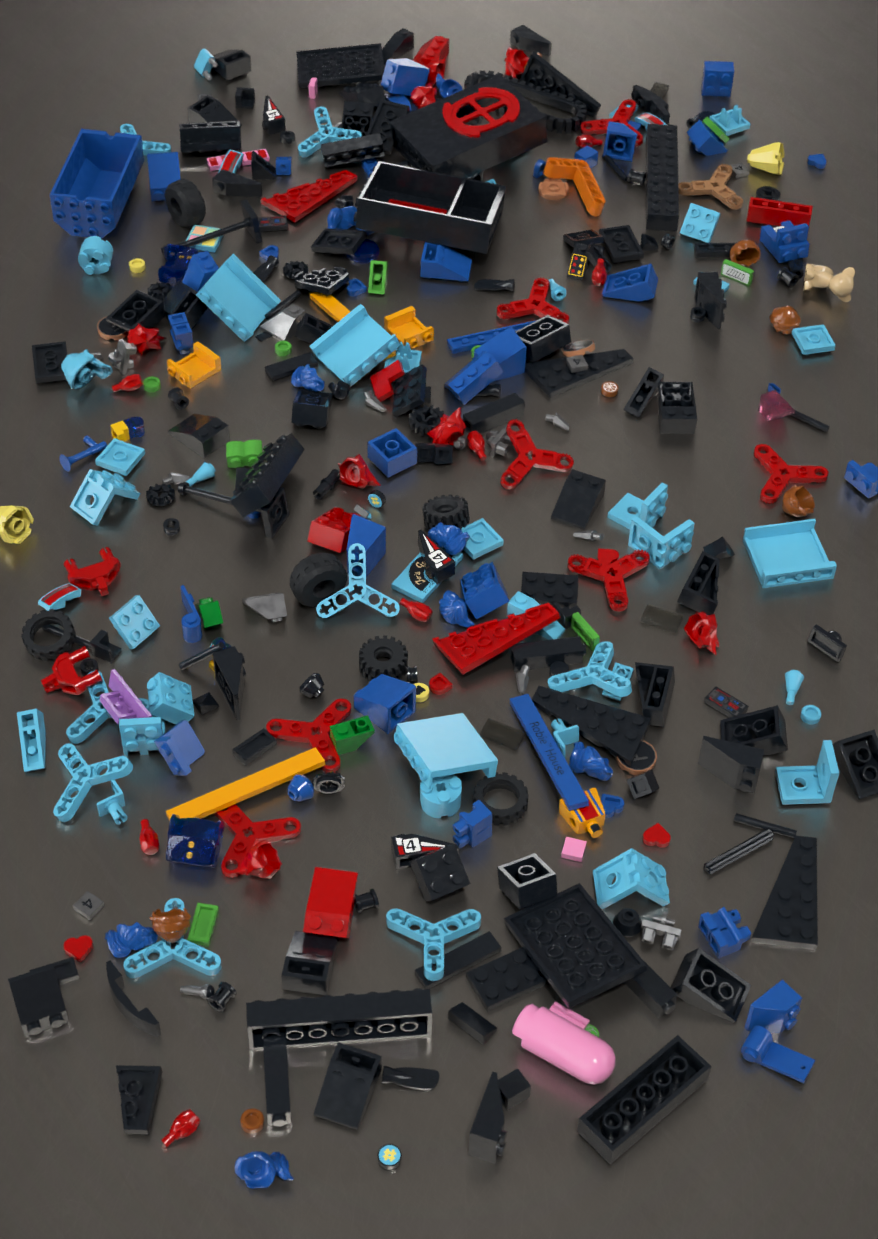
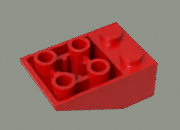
M334 507L311 521L307 542L341 553L347 549L352 515L356 514L360 517L361 515L348 513L342 508Z

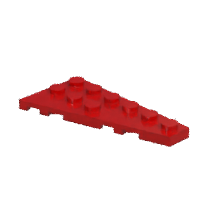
M343 170L330 175V178L325 180L320 178L316 180V183L309 184L308 182L288 189L284 194L276 193L273 194L272 198H261V204L282 216L286 215L287 219L297 222L355 183L357 175L348 170Z
M545 603L526 609L523 614L515 616L513 613L507 615L508 618L500 621L497 619L468 627L467 631L458 634L455 631L449 633L448 637L442 639L436 637L432 638L434 645L464 675L558 620L560 614L550 603Z

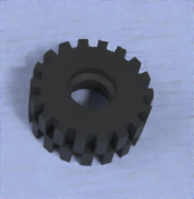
M452 494L448 496L441 495L439 498L436 496L433 500L429 499L428 503L425 502L422 507L424 525L427 530L436 527L440 522L444 525L457 526L462 530V527L465 528L470 522L468 502L465 498H460L458 495L455 497Z
M383 635L381 639L379 636H375V640L370 638L367 640L368 644L365 642L362 644V648L359 650V669L364 678L368 677L369 682L380 674L401 680L402 675L407 673L408 650H406L405 644L402 645V641L398 640L396 642L395 637L391 636L390 639H387V636ZM388 657L390 658V660L379 661L377 660V658Z

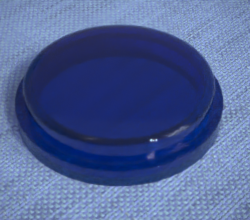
M365 239L355 254L346 255L348 259L355 263H370L371 260L375 261L379 257V247L374 241Z

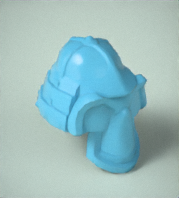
M88 349L82 353L68 354L61 364L65 378L73 389L82 388L96 375L101 379H105L113 372L110 365L94 358V355L90 354Z

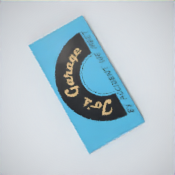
M461 552L454 556L449 555L455 561V567L463 559V553ZM419 553L393 581L391 588L418 602L424 603L441 583L436 584L427 577L422 557Z

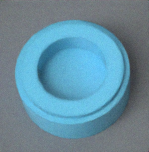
M806 705L802 708L800 717L807 724H817L821 718V710L817 706Z

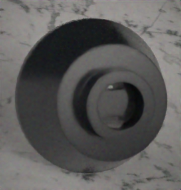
M313 673L302 683L299 690L301 694L312 698L315 696L318 698L325 691L322 688L325 684L319 673Z
M625 908L615 915L613 924L624 937H633L641 931L642 920L635 910Z

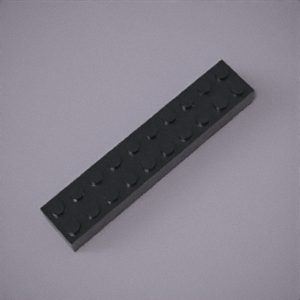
M647 124L646 230L677 231L679 221L677 126L671 124Z

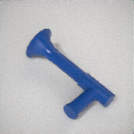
M87 435L83 441L91 447L70 457L61 454L59 458L60 463L65 471L70 472L72 464L104 450L107 447V443L105 441L96 443Z

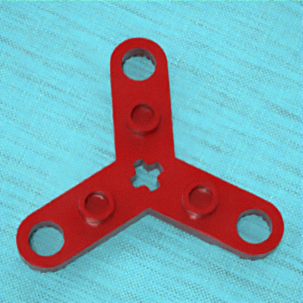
M631 99L624 100L613 118L585 121L581 124L582 134L597 135L607 133L609 121L623 123L637 133L635 147L643 144L642 134L628 124L633 112L636 110V102Z
M541 277L534 280L528 299L513 301L509 304L503 303L497 307V316L501 319L535 314L541 318L550 315L556 319H563L561 321L569 324V315L567 313L561 312L560 309L546 302L550 283L549 280L541 279Z
M512 419L507 424L506 432L518 457L503 473L500 483L505 489H514L533 467L568 472L573 467L574 459L568 454L537 449L524 424H522L523 422ZM511 426H517L520 430L514 432ZM528 454L531 455L532 460L528 459ZM566 460L569 463V465L563 466V464L561 465L560 461ZM505 478H512L514 480V483H507Z
M759 444L754 449V457L771 474L760 494L761 500L766 502V504L776 503L789 483H824L828 478L829 472L825 467L788 465L766 444ZM767 493H768V494L770 493V494H772V495H774V496L770 497V496H767L766 494H767Z
M638 549V551L635 550L630 555L627 554L609 564L590 557L586 558L582 557V555L579 556V554H573V556L571 555L568 558L567 567L572 572L603 581L610 608L621 612L628 607L624 579L649 564L650 555L648 552ZM637 557H642V558H644V559L641 560V561H640V560L638 561V559L636 560ZM573 562H580L581 564L575 566V564L573 565ZM619 600L622 601L623 604L621 603V605H618V603L616 604V602L614 603V601Z
M337 699L313 722L272 719L266 724V730L275 739L309 743L311 749L316 747L325 763L328 760H334L335 762L331 766L325 764V766L321 767V770L323 772L333 771L335 773L340 769V757L329 737L330 726L342 723L345 718L350 716L351 703L346 699ZM342 705V707H346V710L339 711L337 707ZM273 726H279L281 727V730L273 731L271 730V728H273ZM312 732H314V733L320 732V734H319V735H318V734L312 735Z
M236 804L230 806L227 810H220L214 813L235 836L221 863L222 874L228 878L241 875L238 873L240 865L256 839L259 842L263 840L275 842L282 841L281 839H294V837L300 835V821L293 817L252 822ZM291 824V826L293 825L296 828L292 831H288L285 829L287 825L290 826ZM252 832V835H249L248 837L245 836V834ZM230 863L238 866L234 870L226 868Z

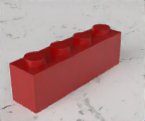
M750 197L746 221L781 226V222L790 220L794 226L805 223L809 226L813 206Z

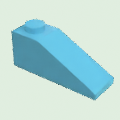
M518 591L508 602L507 615L513 613L515 616L523 614L526 609L539 606L540 604L535 599ZM556 620L535 633L548 640L559 639L565 632V628Z
M38 709L17 712L24 772L45 769L46 730L44 714Z

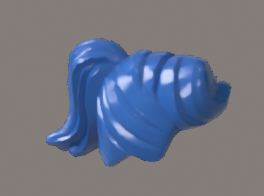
M440 74L437 75L436 85L443 98L463 90L459 82L453 79L444 80Z
M348 206L331 209L327 219L328 229L347 230L351 226H355L354 214L357 212V208Z
M306 364L305 367H298L292 374L291 383L296 388L304 387L307 390L318 392L322 391L325 387V381L317 375L315 368H310L309 364Z
M442 522L428 531V536L440 548H445L447 554L453 556L464 549L470 538L468 532L463 533L457 526L444 525Z
M446 591L443 598L439 600L441 616L449 624H459L467 628L474 626V622L468 618L469 612L465 600L460 598L455 592Z
M577 741L574 743L569 763L571 770L575 773L586 772L588 776L602 781H607L612 777L613 770L609 766L607 758H602L597 750L591 746H587L585 749L583 742Z
M138 922L131 926L119 924L116 926L117 932L109 930L105 933V940H107L109 949L116 958H125L132 950L139 951L146 946L156 943L158 938L153 928L143 927Z
M255 1151L242 1157L240 1156L236 1160L235 1173L240 1179L245 1180L249 1188H267L273 1183L275 1176L283 1180L293 1181L289 1171V1161L280 1152H273L268 1155L265 1152Z

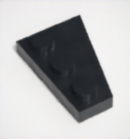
M116 1065L124 1131L126 1134L149 1135L163 1070L161 1066Z

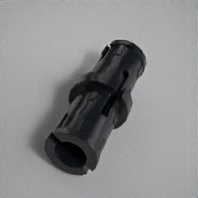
M333 469L326 478L321 480L320 485L313 491L316 499H323L325 494L334 488V484L340 479V471Z

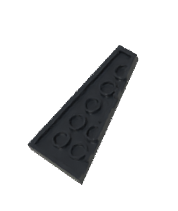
M536 52L530 55L520 81H526V85L529 83L535 84L534 88L541 86L543 87L542 91L549 89L550 93L553 91L558 92V96L561 94L567 95L566 99L573 97L575 101L579 100L582 102V105L586 106V115L593 118L597 115L601 107L599 102Z
M625 349L583 355L588 364V370L571 373L566 363L567 357L525 363V373L552 398L633 363L634 358Z
M538 686L532 698L534 705L549 716L553 715L561 719L565 726L578 725L581 736L599 747L603 746L608 749L611 755L624 759L625 763L630 767L651 724L650 717L543 686Z
M795 836L753 933L751 942L817 949V838Z

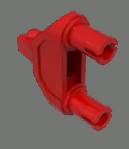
M105 547L107 553L104 548L99 552L103 559L102 562L78 569L74 559H70L71 565L67 559L64 562V567L68 572V580L71 584L80 589L90 591L98 589L101 596L109 594L108 585L112 583L119 573L121 563L119 559L113 556L111 549Z
M85 646L71 653H62L57 657L52 667L54 673L41 680L46 693L61 688L64 693L80 695L87 690L86 688L103 681L98 670L83 677H78L74 664L90 658Z

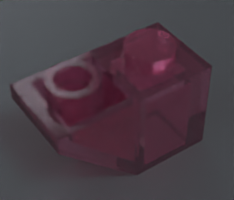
M776 390L762 394L760 397L758 411L768 421L795 413V410Z

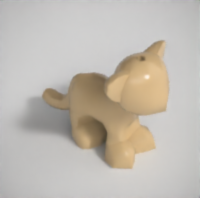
M806 264L803 292H808L812 288L829 287L832 293L838 296L841 301L849 302L851 300V292L854 287V267L845 268L841 273L834 276L832 269L827 266Z

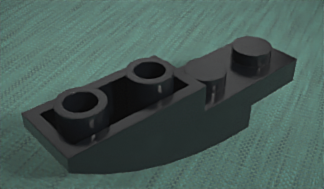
M633 85L631 97L644 113L650 112L668 125L670 119L669 105L652 91L638 85Z

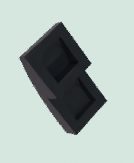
M415 443L417 447V462L452 463V445Z

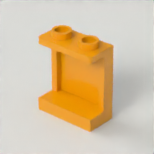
M413 306L384 317V329L391 336L395 334L398 341L403 343V346H406L408 342L411 350L434 340V328L432 326L426 328L415 317L416 309Z
M199 341L193 344L194 352L175 363L171 359L167 360L168 373L190 389L221 371L220 356Z

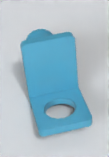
M555 719L551 723V728L555 731L553 732V738L559 749L561 748L560 751L565 758V745L579 741V727L574 725L567 728L561 719H558V722Z
M111 780L114 795L98 802L97 809L100 817L110 813L115 823L119 825L121 824L119 818L124 823L128 816L121 808L125 806L124 794L116 781Z

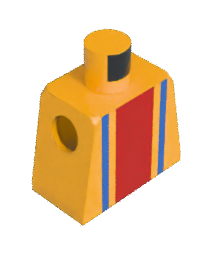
M596 787L584 791L589 800V806L569 811L563 799H560L559 813L576 834L580 835L589 832L592 838L602 835L601 827L604 825L605 811Z

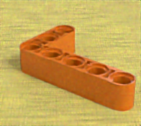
M549 157L543 174L548 178L573 180L588 213L592 216H600L606 201L588 163L580 159Z

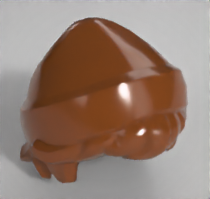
M740 240L730 249V260L744 267H749L752 263L756 264L760 260V248L752 240Z
M791 306L776 307L769 316L776 332H782L783 335L791 334L794 328H800L801 318Z
M794 485L785 492L782 508L788 515L800 518L805 517L809 513H814V499L809 491L804 489V486Z
M178 908L171 909L168 912H161L160 909H157L156 912L153 911L152 916L149 917L152 921L153 930L169 943L177 942L185 935L190 926L191 916L186 908H183L184 911Z

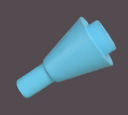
M549 279L552 299L555 301L563 300L567 294L566 289L555 283L553 279Z
M204 462L193 477L185 482L189 483L191 487L195 483L215 477L214 473L216 470L211 463Z
M790 670L785 673L787 705L794 704L795 695L804 680V675L798 670Z

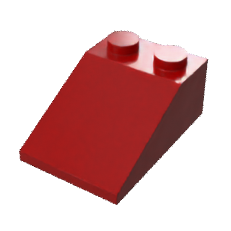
M315 867L303 932L343 938L350 937L358 872Z

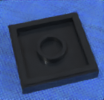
M592 229L563 235V240L574 248L577 243L585 245L604 243V237Z

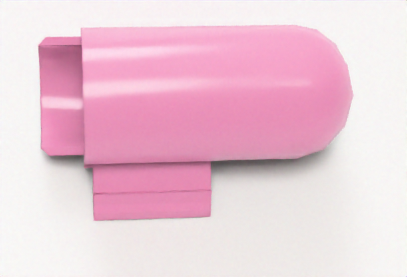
M554 1002L550 1009L545 1007L539 1008L534 1004H529L523 1008L515 1021L512 1033L522 1039V1048L584 1083L592 1085L603 1083L611 1076L615 1068L613 1048L606 1041L584 1030L590 1020L558 1002Z

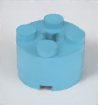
M91 236L86 238L79 252V265L88 275L108 272L113 257V247L109 241L101 240V237Z
M454 774L434 777L432 786L429 789L421 781L420 803L423 811L433 818H441V816L447 815L451 817L456 814L461 806V780Z

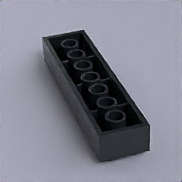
M416 988L410 991L392 990L383 993L369 992L356 995L348 993L343 996L324 995L316 998L300 997L299 999L289 1000L281 998L275 1001L256 1000L246 1003L250 1050L263 1049V1039L286 1037L287 1047L338 1044V1042L352 1043L432 1036L430 989Z

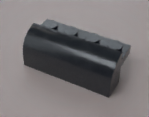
M240 121L179 124L181 152H221L223 150L231 149L237 151L242 149Z
M380 133L321 144L325 168L385 157L383 140Z

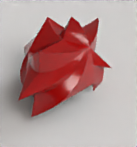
M508 48L506 58L504 59L506 62L505 75L516 78L517 74L524 72V67L529 57L523 50Z
M440 54L425 66L430 68L426 86L429 82L432 87L436 86L438 74L444 79L446 58L440 60Z
M429 82L427 86H419L413 89L410 98L414 100L413 104L420 109L436 102L437 90Z
M140 324L134 329H130L127 336L128 343H133L141 356L143 351L148 348L161 349L160 341L166 339L159 335L158 328L147 329Z
M459 407L450 416L443 414L442 418H440V424L427 433L433 438L432 443L454 445V442L464 435L466 426L461 418V408Z
M360 454L354 458L347 457L342 464L337 463L342 484H348L361 489L366 486H381L370 472Z
M703 611L696 612V614L689 617L684 630L699 649L706 648L716 655V647L719 648V641L717 638L718 624L715 614L707 615Z
M256 839L243 859L238 873L246 876L253 875L272 879L282 865L277 850L272 847L271 842L267 840L259 842Z

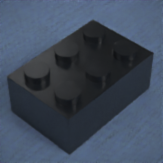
M546 315L515 331L526 346V359L531 362L539 361L544 356L550 355L552 352L564 348L565 345L571 343L570 325L550 315Z

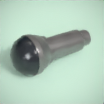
M210 984L201 987L186 985L181 986L180 992L188 995H197L207 1000L215 994V989Z

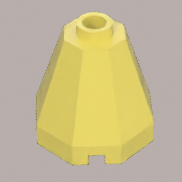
M775 142L751 150V153L748 154L747 162L750 163L751 167L772 174L782 175L784 145L781 142Z
M13 505L0 506V537L4 542L21 544L31 534L32 529L29 526L30 523L33 524L34 519L28 508Z

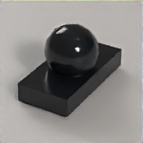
M817 624L813 626L807 640L836 662L842 660L847 647L842 642V637L838 632L834 630L827 632Z

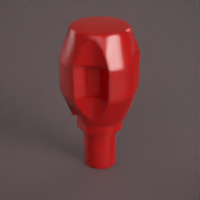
M586 134L579 135L576 138V146L581 149L587 145L593 147L596 145L602 146L603 144L601 139H596Z
M598 259L597 265L592 271L591 279L595 286H602L607 280L603 259Z
M140 374L129 375L122 379L119 384L113 385L112 390L113 392L136 390L143 386Z
M471 431L467 435V443L470 449L478 454L480 460L483 461L487 458L484 452L485 440L478 431Z
M405 598L400 600L399 604L407 608L413 618L422 622L430 620L433 611L429 606L421 602H410Z
M143 819L140 822L142 827L139 837L141 849L145 854L153 855L159 851L158 835L150 827L149 820Z
M191 1109L180 1113L174 1119L169 1130L170 1132L161 1141L168 1147L175 1140L178 1141L180 1138L190 1136L197 1129L201 1120Z

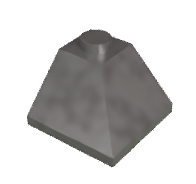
M291 304L259 326V329L281 341H287L295 335L297 325L305 315L306 310Z
M277 592L242 599L244 604L266 619H271L272 622L282 621L283 617L287 616L283 593Z

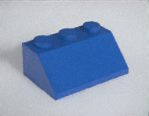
M482 351L444 383V386L465 405L501 375L503 371L498 361L487 351Z

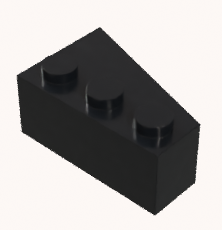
M702 551L677 601L678 603L697 612L703 611L707 615L714 614L718 605L719 558Z
M635 662L642 714L651 718L650 725L664 726L675 685L674 666Z

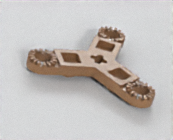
M720 164L710 180L679 182L680 195L700 196L712 194L731 209L737 210L743 206L742 197L737 196L734 191L726 186L733 169L728 164Z

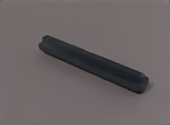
M770 829L763 830L704 863V870L707 874L718 871L773 840L774 833Z

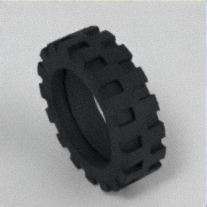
M49 609V611L42 610L39 614H33L32 618L25 622L26 625L22 628L23 634H21L28 653L31 656L33 655L34 658L38 660L41 658L43 661H48V659L56 660L60 654L71 650V645L76 640L74 637L76 632L68 615H64L62 611L58 610L57 612L55 609ZM58 624L64 628L63 636L56 643L49 646H39L34 643L35 634L43 626Z
M496 772L495 777L487 778V776H484L483 780L480 779L477 782V786L474 788L473 803L480 800L492 812L493 825L499 826V824L507 826L511 822L513 824L516 823L527 811L528 789L526 786L524 787V782L521 779H517V776H510L505 772H502V774ZM494 789H506L514 793L518 798V802L507 809H496L484 801V796Z

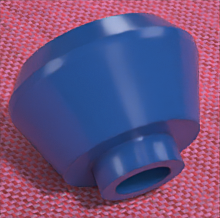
M295 775L288 785L287 793L294 801H305L313 797L314 787L306 776Z

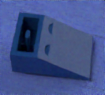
M425 242L421 258L420 277L469 281L472 259L447 246Z
M493 562L481 565L478 570L473 573L469 572L460 579L465 602L476 619L510 601Z

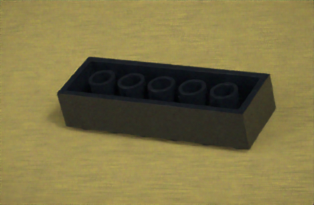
M292 433L287 436H280L274 444L268 443L263 448L264 451L257 456L258 460L251 465L252 469L245 474L246 478L239 482L240 486L233 491L234 495L230 502L243 518L272 501L305 450Z
M677 1035L579 1118L577 1132L609 1164H612L703 1085L709 1078L711 1065Z

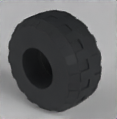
M187 179L177 180L167 186L165 202L168 211L176 223L187 228L201 223L206 215V206L197 186Z
M311 554L305 559L303 558L294 567L293 572H291L289 585L294 596L301 604L316 607L321 601L345 588L347 572L340 560L333 554Z

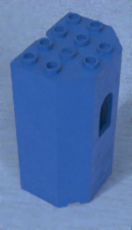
M81 129L50 192L54 222L71 236H98L102 239L115 229L144 163L142 136L117 132L114 136H110L107 131Z

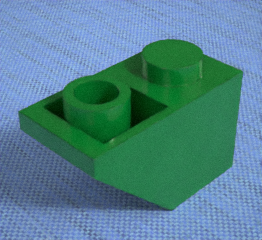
M210 597L199 599V603L195 604V608L200 616L202 627L206 628L222 624L223 619L219 602Z
M368 715L330 726V739L338 755L356 751L375 733Z

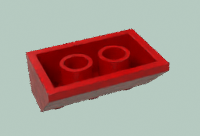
M443 36L433 37L422 45L412 61L426 66L437 58L439 54L440 60L446 58L449 54V38H444Z

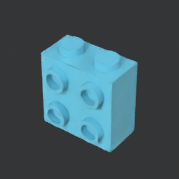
M158 672L147 682L148 703L151 715L161 717V719L173 724H178L182 720L189 722L194 717L191 685L161 672Z

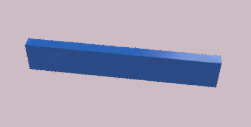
M535 321L447 339V345L452 354L469 351L474 346L483 345L509 327L517 331Z

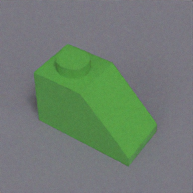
M371 260L368 293L385 294L388 275V263L386 261Z

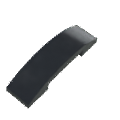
M111 960L106 962L110 991L121 1013L140 1030L156 1037L161 1035L157 1019L147 1007L141 1011L136 1009L122 991L124 982L121 973Z

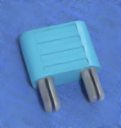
M202 49L195 61L194 68L202 77L211 80L212 76L209 73L212 67H217L218 63L207 49Z

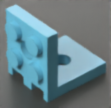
M90 469L69 507L92 525L98 526L114 495L137 500L140 493L135 490L136 487L133 484L123 481L124 477L117 473L112 475L105 470L100 472ZM93 496V497H94V502H93V504L91 505V504H90V499H91V497Z
M661 483L644 501L627 493L608 512L607 518L630 529L631 520L637 516L653 528L656 525V520L662 518L666 511L665 502L668 498V485Z
M636 516L631 520L628 546L637 551L642 549L648 552L650 555L649 562L658 569H661L691 549L695 523L689 519L665 536H662Z
M154 715L150 718L119 719L124 756H128V752L140 751V755H149V751L159 750L154 741L165 733V720Z
M823 740L816 766L776 767L775 775L782 805L831 803L839 777L832 740ZM794 783H801L804 787H797Z
M632 848L592 870L597 905L601 909H605L635 891L663 907L670 903L664 867Z

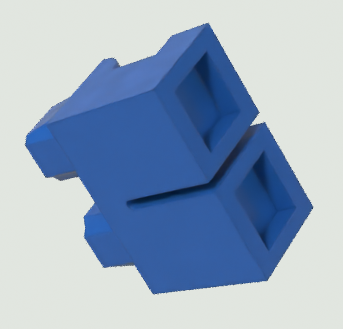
M185 313L168 315V321L171 326L170 333L176 349L179 350L180 355L190 353V348L193 347V335Z
M480 800L472 804V811L470 813L460 812L459 821L453 824V830L456 833L453 836V842L458 844L460 849L467 844L473 848L492 836V812Z
M722 907L717 913L710 915L709 912L700 915L698 927L707 942L709 941V945L718 959L740 950L742 943L748 941L751 937V931L746 925L737 928L736 924L741 922V916L737 909L727 911L725 907Z

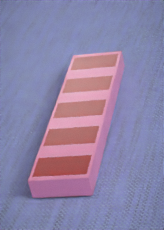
M266 149L255 150L257 154L267 162H270ZM253 151L242 152L244 157L241 166L251 165ZM226 155L207 158L210 171L219 170Z

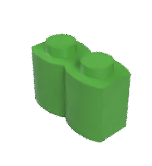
M247 440L245 442L230 441L226 443L227 466L229 468L251 467L258 460L257 456L263 452L262 441Z

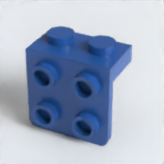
M854 460L848 462L844 478L867 498L878 494V467L870 462L863 466H860Z
M187 720L180 721L154 741L174 775H188L192 772L189 765L205 753L203 746Z

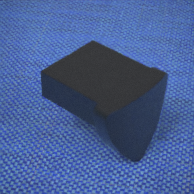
M720 537L718 540L703 547L704 552L719 559L724 557L730 558L735 555L724 537Z

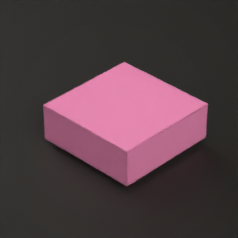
M312 78L309 83L310 99H315L317 78Z
M566 837L561 858L582 862L587 841Z

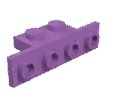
M112 669L108 686L113 692L100 694L99 701L115 722L119 724V719L152 717L141 700L137 698L132 689L126 684L123 677L115 669Z

